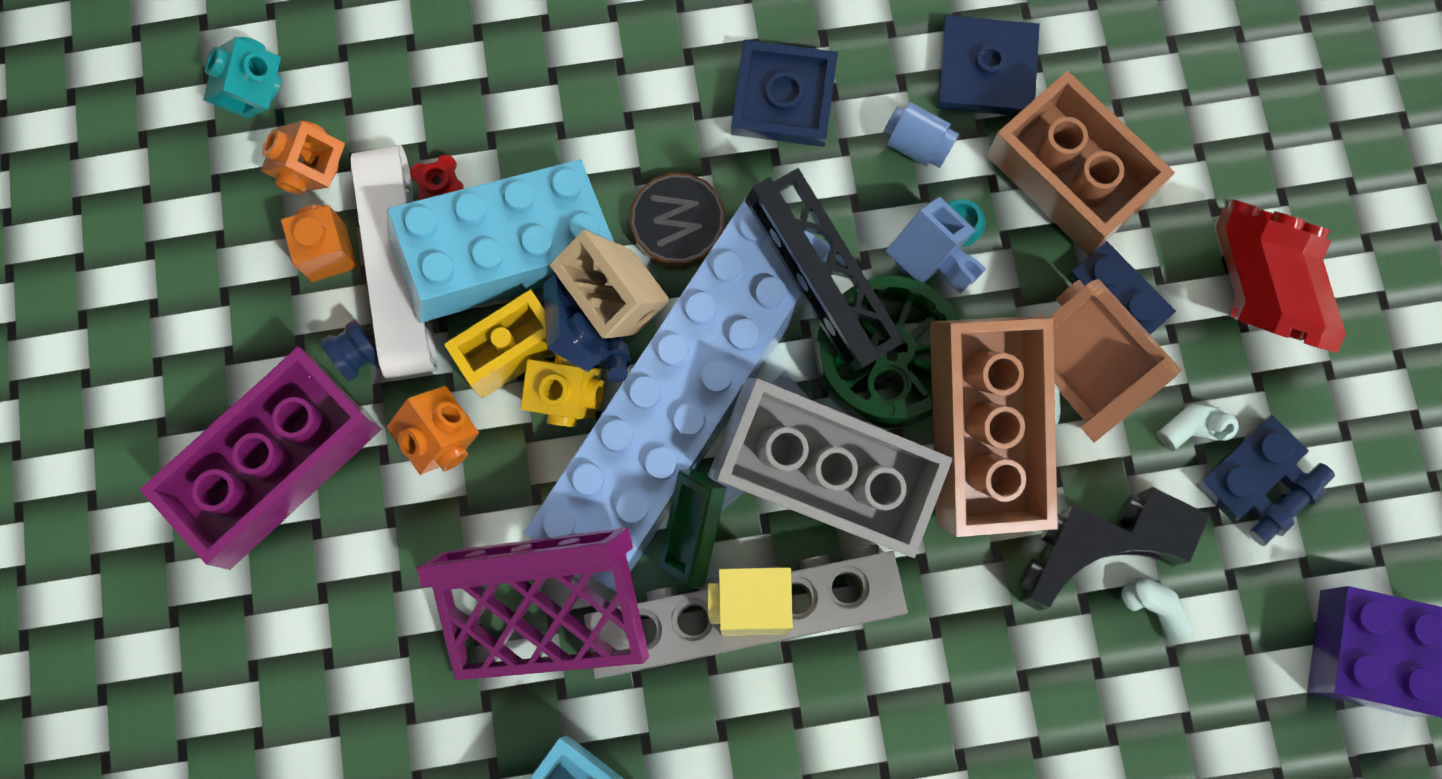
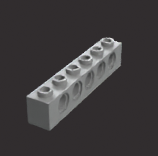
M870 545L849 550L850 560L830 564L828 555H822L798 561L799 570L791 572V586L797 585L804 588L809 595L810 604L804 613L792 614L793 629L786 635L722 636L720 624H711L710 620L705 631L699 635L690 636L683 633L679 626L681 613L688 607L698 606L703 608L708 614V583H719V577L706 579L705 586L698 587L696 592L678 595L676 587L646 592L647 602L638 603L637 605L640 617L652 618L657 627L655 639L647 645L649 658L644 664L593 668L595 679L905 615L908 613L894 551L880 553L879 545ZM769 566L763 568H778V566ZM848 575L857 581L860 593L855 602L843 603L834 596L832 583L837 576ZM597 609L594 613L585 614L586 627L593 631L603 614ZM609 619L599 637L616 650L630 649L626 632Z

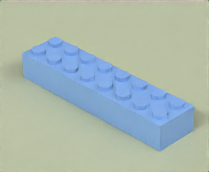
M745 199L524 531V534L533 540L628 527L633 548L626 553L631 573L670 512L679 470H697L731 417L745 380L756 378L805 302L796 284L747 206ZM804 231L822 262L826 263L829 244L808 231ZM612 571L595 572L593 574V579L617 593Z

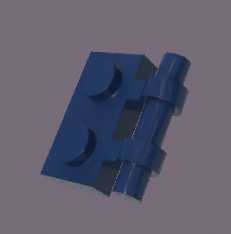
M554 272L543 283L547 349L586 372H589L595 365H598L607 371V377L610 381L622 382L628 375L627 368L631 363L629 346L623 341L625 336L602 338Z
M1271 414L1257 424L1196 486L1232 521L1241 519L1250 511L1259 522L1249 531V535L1259 545L1266 546L1276 535L1283 536L1295 524L1293 518L1307 504L1315 505L1326 494L1324 487L1335 477V473L1323 463H1318L1308 474L1304 473L1296 464L1309 450ZM1281 481L1290 492L1276 505L1265 494L1277 482Z

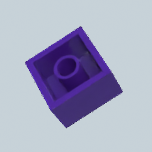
M1351 586L1320 590L1307 693L1412 717L1442 718V607Z

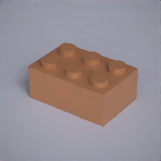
M1068 70L997 132L987 154V157L1088 256L1154 198L1175 174L1158 155Z

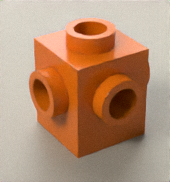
M299 120L295 123L277 127L270 132L264 142L262 154L266 158L261 172L276 178L275 185L279 188L297 195H303L307 191L329 188L331 181L337 173L338 162L345 143L326 134L322 127L308 121Z
M446 385L408 398L387 425V429L398 443L401 452L410 460L419 475L439 467L445 472L462 463L468 456L466 449L479 434L469 416L461 408Z

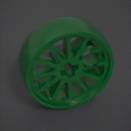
M901 276L868 279V282L885 310L884 300L899 301L904 304L898 322L894 324L905 341L894 348V351L899 353L896 360H887L886 353L868 364L846 382V380L840 378L836 368L845 367L839 356H834V352L831 350V342L820 326L815 344L816 370L826 394L845 414L876 427H906L919 423L933 415L932 391L929 392L910 370L912 369L931 376V363L915 357L931 354V343L916 345L915 339L930 328V321L960 320V318L946 298L927 284ZM854 286L842 294L849 306L853 305L856 292ZM916 307L925 313L928 318L909 332L904 328V324L910 308ZM858 318L859 323L875 348L887 341L880 328L876 330L868 320ZM886 378L894 381L896 384L899 383L901 394L894 399L882 398L875 391L874 381ZM866 379L863 388L865 399L855 394L852 389ZM910 390L916 394L921 400L920 402L912 405L906 403Z

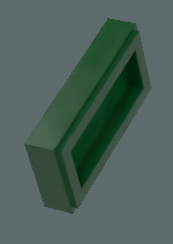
M694 469L679 470L658 567L690 588L705 586L726 487Z

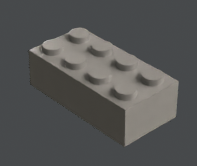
M750 378L744 382L708 477L915 559L953 458L761 379Z

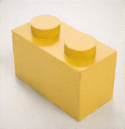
M531 289L444 344L470 386L482 399L525 372L527 359L544 360L554 353L547 349L545 310Z

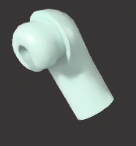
M1191 404L1157 432V437L1167 449L1175 451L1191 436L1212 440H1230L1237 434L1239 424L1237 418L1229 414L1225 409Z
M1149 577L1136 578L1135 583H1128L1123 587L1122 598L1127 608L1137 611L1145 607L1156 613L1169 642L1194 634L1179 597L1171 588Z

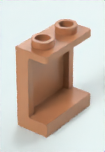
M1099 279L1088 283L1086 286L1080 280L1072 284L1056 299L1061 308L1049 317L1053 318L1054 383L1059 388L1061 395L1085 420V423L1080 428L1093 443L1176 378L1182 371Z

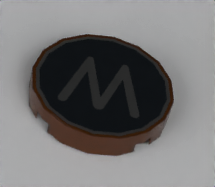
M668 173L653 178L639 190L631 205L630 229L637 248L644 255L646 254L648 258L655 260V263L666 268L685 269L703 263L723 233L726 218L725 208L719 193L706 180L690 173Z

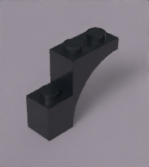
M1154 487L1146 489L1136 496L1130 495L1127 498L1117 520L1123 524L1122 528L1076 505H1072L1062 510L1060 515L1057 514L1058 529L1042 531L1040 540L1046 542V545L1039 560L1032 558L1021 576L1019 586L1025 588L1020 602L1037 611L1050 608L1061 589L1075 574L1094 561L1105 557L1119 555L1141 556L1155 559L1171 566L1188 563L1194 555L1211 515Z

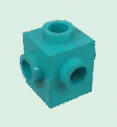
M234 37L221 46L214 47L205 63L204 70L209 75L203 101L247 119L268 110L271 100L275 98L281 85V75L277 74L281 57L265 50L266 47L261 42L248 37Z

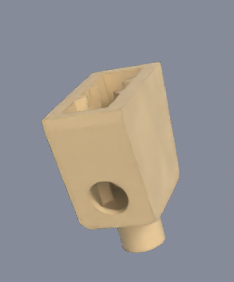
M582 230L550 264L553 271L602 338L636 335L669 303L666 293L631 249L587 230Z

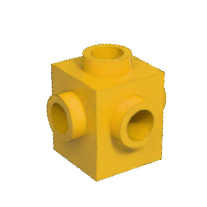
M557 354L555 361L527 359L521 410L548 414V424L577 427L578 419L595 418L596 410H599L602 406L605 395V384L601 380L602 369L593 367L589 372H586Z

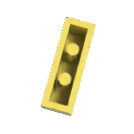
M791 568L719 569V583H708V619L711 624H720L722 636L786 635L793 629Z

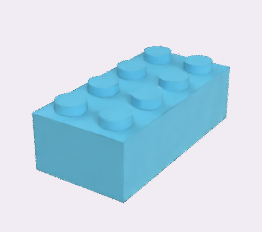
M581 159L387 208L388 236L419 323L524 294L530 289L534 291L543 288V283L554 273L550 264L582 230H587L613 241Z

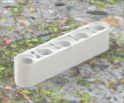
M394 145L352 153L351 168L376 350L381 371L386 379L437 370L438 359L432 320L419 323L388 236L387 208L414 202L410 170L405 151L401 145Z

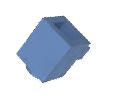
M941 197L920 209L886 250L905 275L925 283L941 270L949 283L960 294L986 271V268L978 260L960 249L975 232V229Z

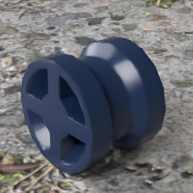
M356 319L347 323L344 332L338 336L329 335L320 341L330 360L349 382L358 376L360 368L366 364L375 365L379 362L376 345Z

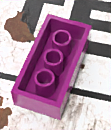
M298 346L139 490L206 565L231 570L382 429L316 359Z

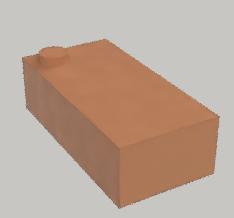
M1026 316L930 321L934 451L953 458L935 504L936 526L956 537L1058 529L1053 318Z

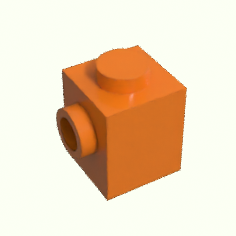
M330 205L306 206L299 209L294 216L281 219L292 263L312 283L358 268L347 225Z

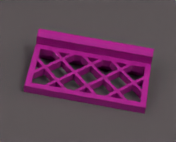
M629 528L443 551L416 567L421 588L432 587L455 681L644 664L649 658V653L626 553L633 548ZM612 571L617 594L611 603L587 586L595 572ZM583 574L581 579H578L574 575ZM555 577L572 590L571 595L562 608L539 591L547 578ZM528 580H535L533 584L528 582ZM508 583L525 596L516 612H513L493 596L500 584ZM488 585L486 590L483 587H481ZM452 589H463L478 601L470 617L455 607ZM579 596L603 614L593 631L569 614ZM532 602L555 619L545 636L522 619ZM485 608L508 624L499 640L477 624ZM609 619L626 632L630 649L616 650L599 637ZM561 625L584 642L578 654H568L551 641ZM514 630L537 647L531 658L522 659L505 646ZM469 635L491 652L484 663L469 664L464 644ZM591 648L596 651L588 653ZM543 653H545L548 657L541 656L543 655Z

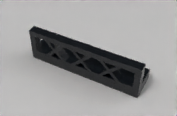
M799 167L774 182L769 177L753 186L745 199L747 206L850 375L904 343V339ZM792 185L803 202L800 219L795 218L780 193ZM809 213L815 223L807 221ZM804 231L824 236L830 246L826 263L822 262ZM835 257L842 267L834 265ZM831 274L848 278L854 285L856 292L852 306L848 305ZM862 300L869 311L860 309ZM858 318L876 322L887 341L875 348L859 323Z

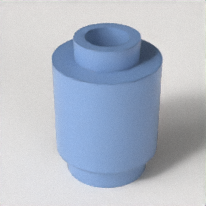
M912 102L909 103L905 110L897 106L883 131L890 135L887 143L889 147L926 167L931 163L938 168L944 163L959 136L958 133L949 129L951 125L949 122Z

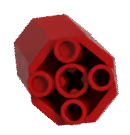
M1230 199L1228 207L1222 209L1216 224V230L1235 294L1228 316L1273 334L1300 341L1304 340V344L1338 353L1346 333L1323 261L1331 243V240L1327 239L1330 230L1305 222L1306 220L1277 211H1274V213L1261 210L1260 207Z

